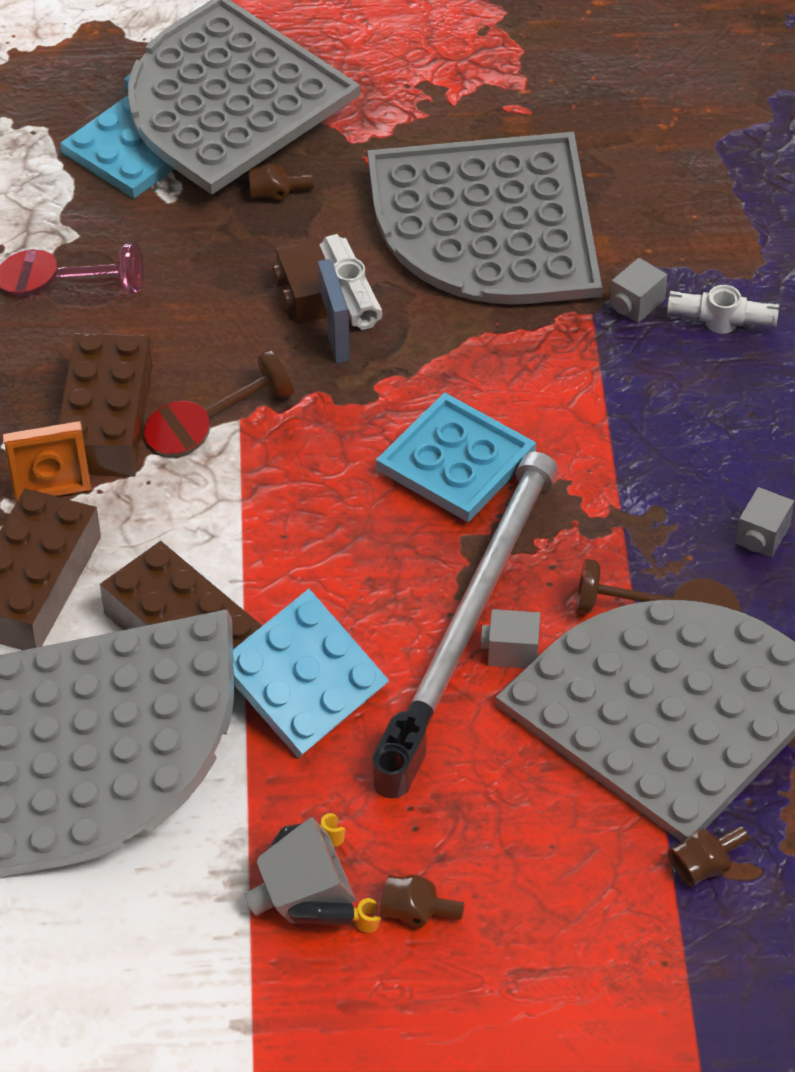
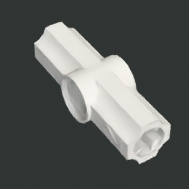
M338 234L325 237L324 241L319 245L325 259L333 261L352 326H357L361 330L374 327L375 323L382 319V309L365 277L364 264L356 259L346 238H341Z

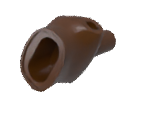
M266 163L261 167L249 170L251 199L263 197L283 200L288 196L290 190L313 189V175L289 176L286 169L274 163Z
M742 826L719 838L714 836L708 829L702 828L695 831L684 842L668 850V857L682 880L690 888H694L706 879L721 876L729 871L731 860L728 852L748 842L749 835Z
M414 874L405 877L388 876L381 901L380 917L395 918L414 927H423L433 915L462 920L464 902L438 898L436 886L428 879Z

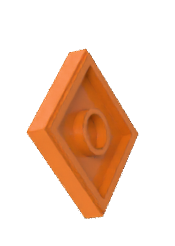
M80 421L3 434L15 503L18 501L24 488L53 496L91 490Z

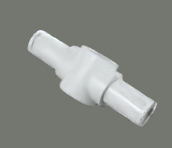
M718 285L713 287L709 293L703 292V295L670 291L667 314L700 318L699 321L706 322L707 327L713 332L726 334L735 330L737 326H743V323L776 328L780 304L747 301V297H741L740 292L733 286Z

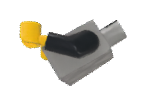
M327 813L324 815L320 825L311 817L303 823L284 826L280 829L267 851L259 856L257 864L264 883L245 893L246 901L256 916L275 907L290 923L351 925L354 921L356 927L364 933H371L378 929L381 918L365 915L376 913L378 904L375 900L371 898L363 899L357 908L352 905L356 898L334 848L344 842L345 828H337L338 817L335 814Z

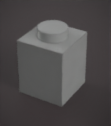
M638 258L612 280L610 307L639 323L665 300L668 274Z
M758 487L739 518L736 544L772 558L790 527L794 500Z
M492 609L490 625L482 626L481 649L489 650L488 666L527 668L538 657L540 612Z

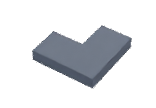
M330 259L318 261V282L327 311L328 340L336 364L348 362V359H350L348 307L333 261Z

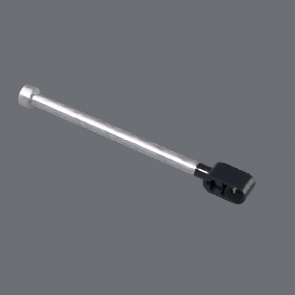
M528 452L523 456L515 473L519 483L408 710L400 712L391 718L373 754V785L376 792L383 797L399 798L409 791L425 758L426 728L539 493L546 492L551 488L558 473L557 464L546 454Z

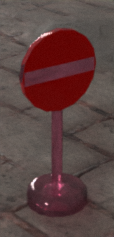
M128 242L121 246L118 252L117 264L58 268V263L54 256L45 250L30 249L20 251L8 257L0 264V290L8 295L24 296L44 289L55 277L118 273L123 289L129 293H137L141 291L144 281V264L141 249L136 242Z

